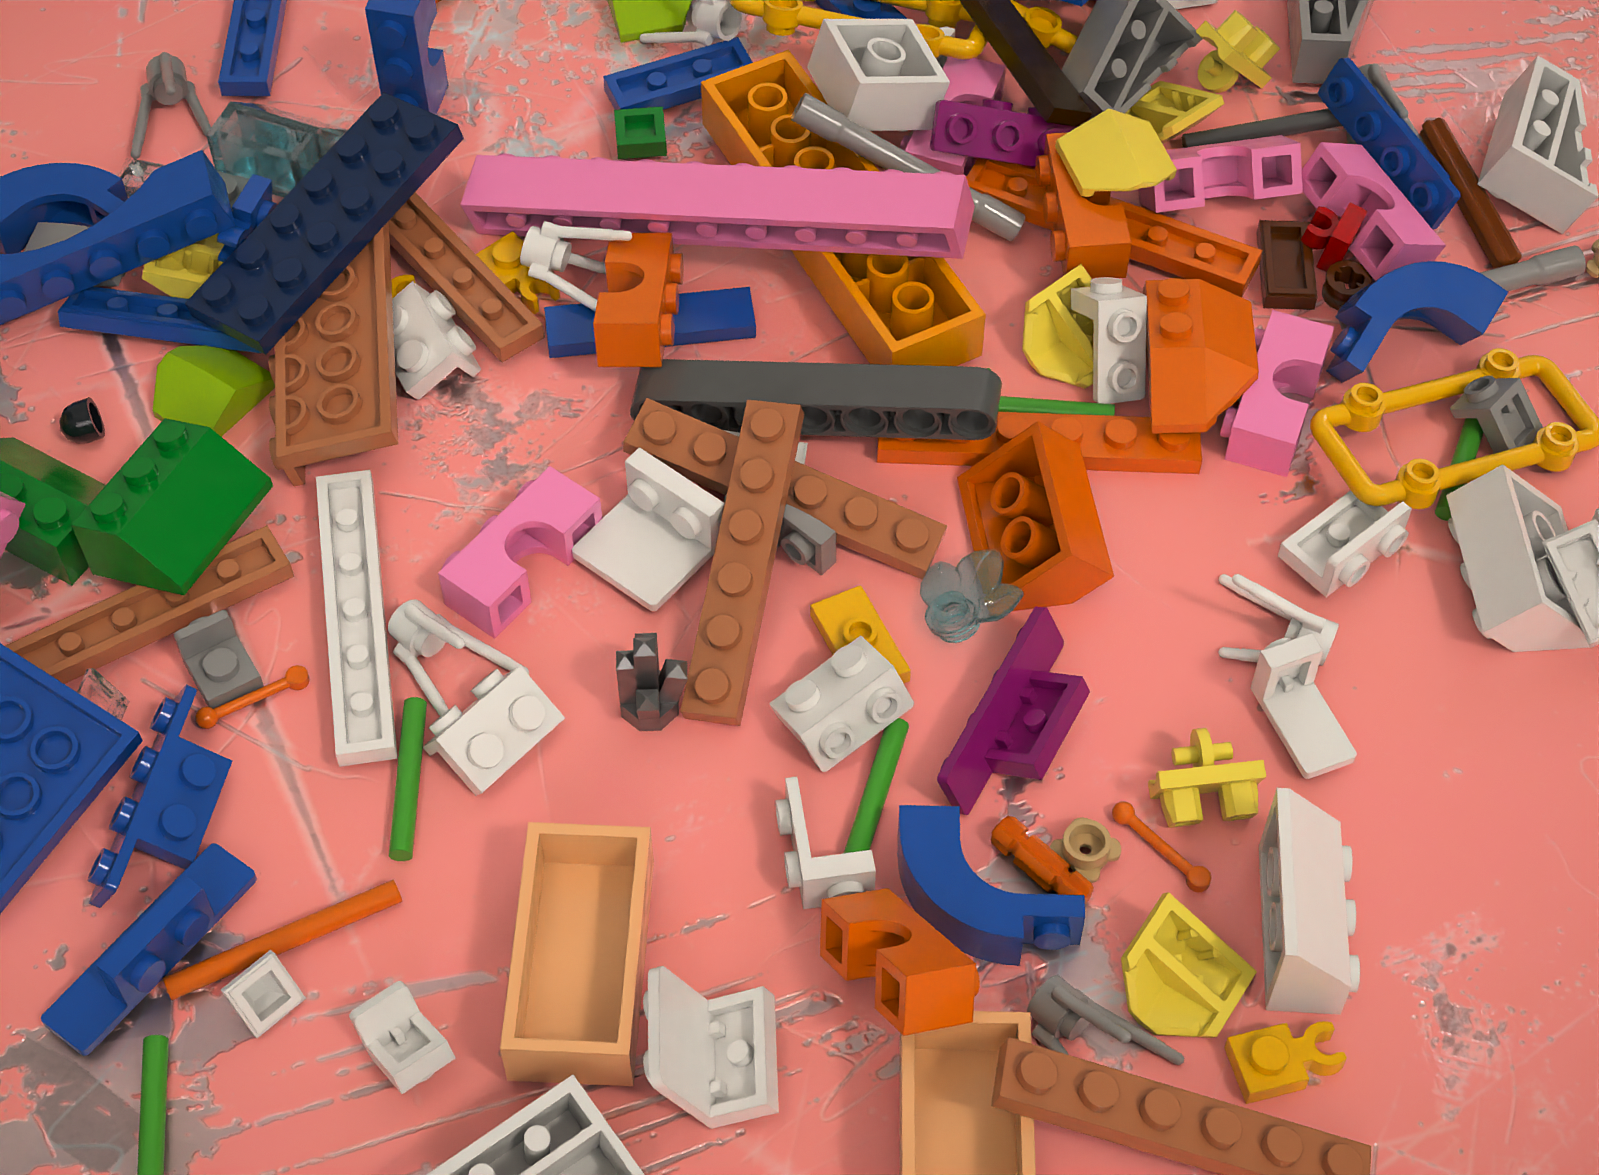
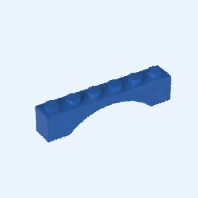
M203 150L155 169L141 187L121 206L88 229L66 240L40 249L14 254H0V325L234 227L235 222L225 181Z

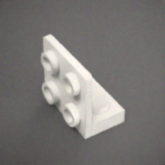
M639 447L625 460L628 495L572 547V554L575 560L654 612L714 555L724 502Z

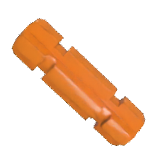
M1006 816L995 826L991 832V843L1005 856L1013 854L1015 856L1013 863L1045 891L1050 893L1054 890L1059 895H1084L1085 904L1089 901L1094 889L1093 884L1078 871L1069 872L1068 869L1071 865L1038 836L1033 834L1029 837L1026 834L1029 829L1017 818Z

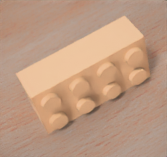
M528 822L500 1043V1052L507 1081L561 1083L571 1075H574L580 1084L634 1086L654 868L650 827Z
M974 1011L972 1023L906 1036L900 1033L899 1175H1036L1034 1119L991 1106L1000 1046L1008 1037L1031 1043L1030 1012Z

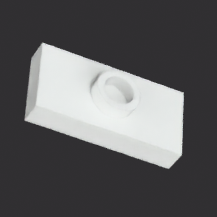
M1594 519L1542 542L1590 648L1599 645V524Z

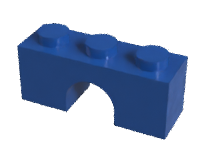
M368 0L365 13L381 94L385 92L436 115L449 85L443 50L428 48L430 30L437 15L435 0Z

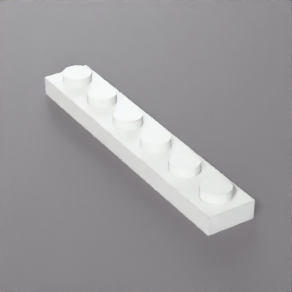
M371 470L317 476L316 488L335 753L338 765L342 767L398 759L374 483Z

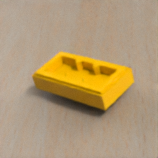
M861 585L810 605V616L832 655L838 649L850 644L861 635L894 666L903 683L910 681L911 670Z

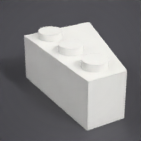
M1537 56L1504 93L1477 184L1494 197L1505 200L1561 234L1598 198L1597 185L1589 183L1587 167L1593 160L1591 149L1583 147L1581 132L1587 126L1579 79L1540 56Z

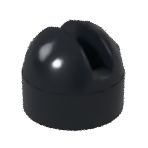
M90 397L73 402L63 410L59 424L62 434L68 440L79 444L104 438L105 429L102 417L95 402Z

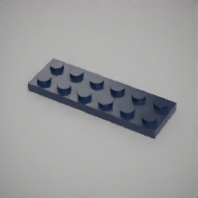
M383 92L188 299L185 305L192 317L266 355L464 139L458 124Z

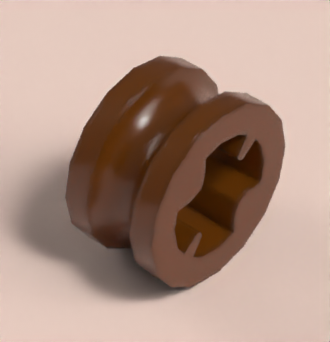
M1338 261L1332 264L1326 272L1322 288L1323 299L1330 307L1339 311L1340 306L1344 305L1350 297L1372 283V277L1362 264L1358 262ZM1344 283L1348 284L1350 289H1346Z

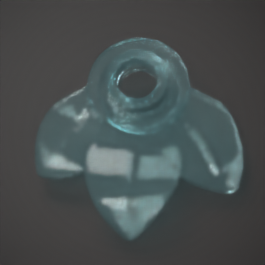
M985 549L974 551L962 558L957 567L950 563L939 561L928 569L920 585V595L928 606L925 620L929 630L934 635L948 643L965 641L977 632L980 623L998 621L1007 616L1018 605L1024 593L1022 589L1016 586L1001 584L1004 563L998 550Z

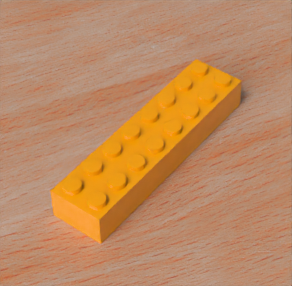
M789 49L701 81L703 126L731 165L738 163L762 167L795 165L810 169L845 167L859 171H879L873 162L836 142L827 141L791 121L793 111L804 93L825 104L827 103L819 89ZM791 250L870 364L958 366L982 356L986 314L944 258Z

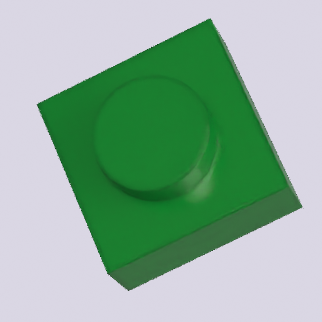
M663 107L614 110L618 159L667 156Z

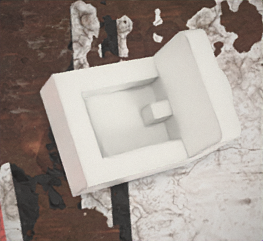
M397 981L352 1010L349 1014L370 1058L401 1094L418 1083L426 1081L436 1071L456 1059L448 1041L420 1012L409 988L402 981Z

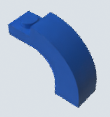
M77 163L35 165L1 176L0 254H14L22 251L26 247L38 222L93 226L115 211L128 199L122 178L101 168Z
M1427 261L1395 269L1360 289L1338 311L1335 318L1347 325V327L1342 330L1331 346L1330 351L1335 356L1326 371L1342 383L1363 373L1388 330L1399 319L1423 321L1435 327L1459 345H1463L1484 334L1507 296L1508 291L1481 273L1454 263Z
M899 805L897 857L898 870L905 894L913 909L962 952L988 962L1020 966L1023 944H1034L1038 948L1045 950H1058L1068 945H1080L1085 921L1084 895L1020 894L995 888L978 877L965 860L960 842V806Z

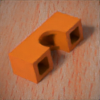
M1068 132L1046 134L1044 155L1036 156L1035 171L1037 185L1046 186L1047 191L1043 194L1045 223H1053L1054 226L1050 236L1053 262L1061 261L1063 275L1082 264L1092 279L1100 277L1126 278L1132 242L1123 204H1094L1110 202L1111 191H1095L1093 196H1081L1055 148L1056 140Z
M632 233L630 241L613 240L608 243L605 259L608 292H599L593 321L598 367H662L665 346L674 345V315H678L679 312L678 285L683 284L684 276L682 253H674L672 233Z
M889 888L822 899L820 956L846 981L876 977L874 1008L903 1036L973 1022L974 996L978 994L980 988L976 963Z

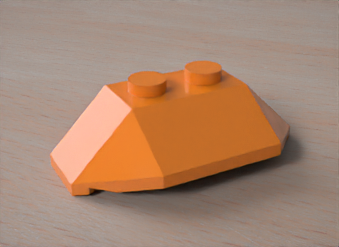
M1168 278L1165 280H1146L1143 294L1147 296L1146 352L1152 434L1207 432L1217 422V416L1231 407L1258 379L1259 369L1251 301L1201 279Z

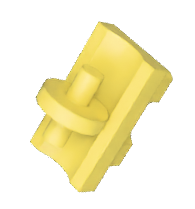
M1234 10L1218 28H1215L1205 20L1195 31L1201 38L1218 49L1207 54L1198 68V80L1209 91L1214 93L1227 91L1237 81L1239 73L1260 88H1263L1272 79L1263 67L1281 48L1258 26L1254 27L1238 11Z
M1198 728L1191 731L1190 746L1172 748L1171 751L1174 766L1193 764V768L1158 771L1156 773V780L1148 781L1150 799L1160 798L1169 828L1191 826L1203 821L1199 794L1218 792L1223 821L1253 818L1258 814L1257 785L1266 778L1264 760L1215 765L1214 761L1233 759L1231 742L1212 744L1207 728Z

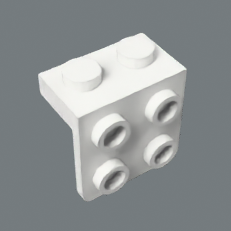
M665 966L650 969L648 971V990L643 996L644 1013L648 1020V1050L644 1053L643 1066L647 1080L652 1087L710 1129L779 1113L775 995L764 986L707 1000Z

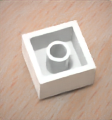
M823 19L807 66L826 103L843 113L850 121L868 131L905 132L908 130H932L936 102L944 100L950 84L948 77L913 19Z

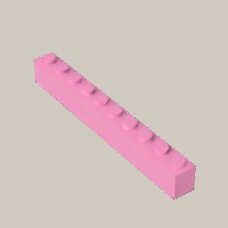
M506 153L497 156L476 155L460 204L477 234L507 235L513 231L518 236H526L531 226L542 228L543 222L547 221L560 226L624 230L631 233H672L673 244L963 259L975 207L966 175H956L945 171L931 174L907 173L895 169L859 171L845 167L810 169L795 165L762 167L746 163L713 165L697 161L665 163L649 159L616 161L601 157L568 159L554 155L519 157Z

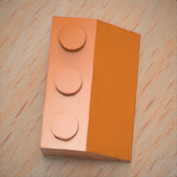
M1037 421L957 477L988 611L1002 613L1034 609L1036 606L1051 607L1073 604L1114 577L1078 443Z

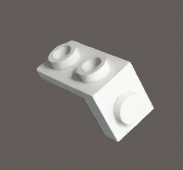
M1113 277L1094 278L1090 280L1089 287L1071 288V309L1094 320L1093 400L1104 404L1142 400L1145 397L1147 296L1122 285V279Z
M1313 633L1293 640L1281 638L1270 643L1264 650H1261L1250 687L1305 779H1310L1352 764L1357 754L1314 683L1323 649Z
M798 777L785 778V799L775 800L776 816L780 836L791 835L793 851L784 852L785 871L788 887L800 888L803 909L821 907V901L825 898L875 890L876 869L872 850L811 857Z

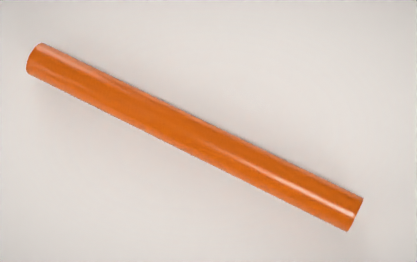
M393 879L162 978L171 1000L177 999L247 969L269 950H272L277 956L403 902L402 897Z

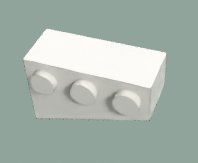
M571 1075L427 1175L645 1174L574 1075Z

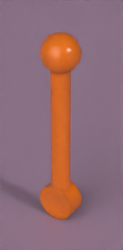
M300 665L292 666L286 671L285 677L214 709L208 706L200 708L195 715V721L201 728L210 729L217 724L219 718L287 688L302 690L307 687L310 681L308 671Z
M1125 801L1115 804L1112 809L1113 819L1119 824H1128L1185 874L1189 889L1198 893L1208 889L1212 876L1207 868L1192 866L1135 816V809L1132 804Z

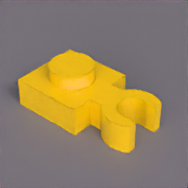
M512 231L476 253V255L512 293L518 291L521 295V302L533 314L539 312L538 297L535 294L547 293L556 301L560 299V291L545 281L528 276L530 267L523 266L520 263L524 241Z
M1327 1021L1316 1022L1306 1029L1302 1037L1294 1039L1287 1022L1227 1037L1224 1049L1245 1103L1249 1104L1306 1089L1309 1082V1076L1306 1072L1308 1070L1321 1076H1330L1338 1073L1343 1068L1347 1059L1345 1052L1326 1055L1321 1053L1315 1045L1318 1042H1325L1331 1039L1335 1029L1333 1023Z

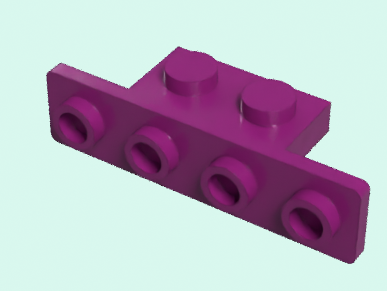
M983 99L982 106L939 100L935 106L930 148L937 152L1035 167L1036 156L1044 155L1046 134L1066 133L1077 127L1047 123L1035 107H1028L1027 114L1012 111V103Z
M1034 607L1025 625L1019 630L1016 640L1000 668L994 673L991 684L976 710L968 718L966 727L950 755L941 766L937 782L951 806H960V814L968 815L992 772L1042 780L1090 693L1083 676L1049 672L1064 646V640L1047 607Z

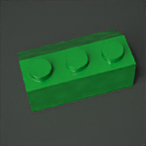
M164 418L71 526L93 575L185 595L271 490L273 483L267 474L210 427Z
M14 437L0 438V491L26 504L19 518L18 531L7 544L5 550L72 586L89 568V565L71 524L106 485Z

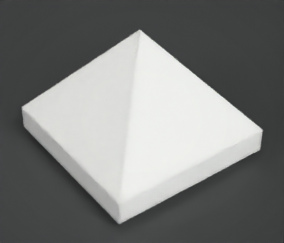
M269 950L221 989L255 1038H259L306 999L272 950Z

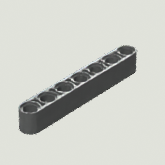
M663 359L662 367H640L630 415L635 421L646 398L721 430L740 433L747 400L801 405L804 419L800 435L981 440L990 437L996 431L1002 382L996 373L981 367Z

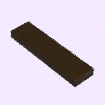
M960 0V3L1047 123L1078 127L1089 120L1093 114L1010 0Z

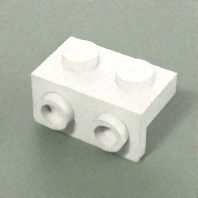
M412 281L392 298L395 373L406 393L420 400L457 367L472 377L481 371V367L472 354L476 350V345L470 336L453 321L452 316L456 314V311L442 293L437 290L429 293Z
M1350 490L1283 541L1280 545L1278 557L1327 598L1343 584L1347 587L1356 584L1368 571L1370 564L1383 554L1385 557H1390L1400 549L1409 534L1405 528L1412 508L1402 501L1388 512L1382 506H1371L1361 502Z
M860 635L850 644L838 649L831 658L804 678L791 684L784 693L769 704L778 719L805 746L816 766L822 772H827L914 706V701L894 666Z
M518 666L504 676L498 669H495L471 690L477 700L463 712L454 705L429 727L435 736L423 746V749L429 756L438 752L475 796L483 793L565 719L562 713L521 666Z

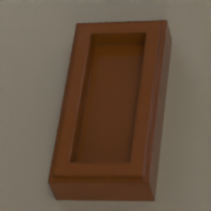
M1259 220L1257 243L1258 249L1263 250L1259 264L1263 308L1315 310L1317 289L1313 249L1301 242V238L1310 222Z

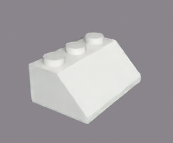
M1503 464L1447 494L1446 497L1452 516L1448 519V526L1452 536L1460 545L1464 560L1460 564V571L1464 581L1472 590L1476 605L1472 615L1481 634L1487 639H1494L1512 652L1590 648L1542 545L1543 541L1568 531L1561 506Z
M1277 788L1258 847L1266 1010L1341 1015L1349 993L1357 992L1360 983L1358 955L1349 954L1348 936H1353L1355 933L1356 904L1353 899H1346L1345 882H1349L1352 875L1351 846L1342 845L1340 821L1290 788Z

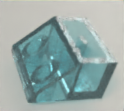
M230 101L210 128L206 137L214 167L217 171L250 179L252 174L271 179L272 194L285 197L348 129L264 104Z

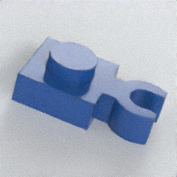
M252 174L232 206L235 226L218 234L217 242L224 244L223 249L218 255V261L224 262L277 206V203L272 202L271 179Z

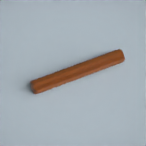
M1440 117L1433 121L1426 120L1422 124L1423 129L1419 135L1430 153L1449 174V180L1460 192L1461 196L1457 204L1492 267L1495 269L1518 263L1522 258L1520 250L1485 189L1477 185L1479 179L1448 124Z

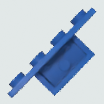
M1340 58L1318 90V96L1353 140L1367 150L1433 230L1437 229L1460 199V192L1449 180V174L1408 124L1390 108L1350 58Z
M187 684L173 700L165 697L152 719L150 729L158 732L152 748L145 746L132 768L130 779L138 783L131 799L124 796L111 819L109 829L117 832L110 850L103 848L100 851L88 876L87 881L96 885L89 904L101 908L115 894L134 848L185 870L195 860L232 760L179 737L197 689Z
M210 844L42 1014L41 1021L44 1026L82 1056L89 1055L255 884L257 877L254 870L218 844Z

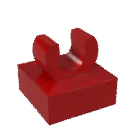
M1349 202L1339 221L1338 216L1332 210L1318 206L1310 222L1311 224L1307 226L1301 238V242L1309 248L1324 249L1316 268L1327 272L1332 264L1343 260L1368 212L1367 210Z

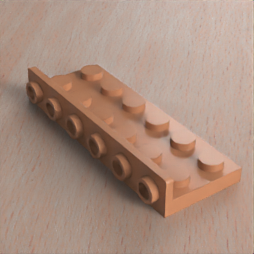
M389 221L276 343L275 355L269 356V370L275 383V396L269 398V410L275 424V438L269 440V450L275 468L277 470L283 469L294 487L305 484V465L398 444Z

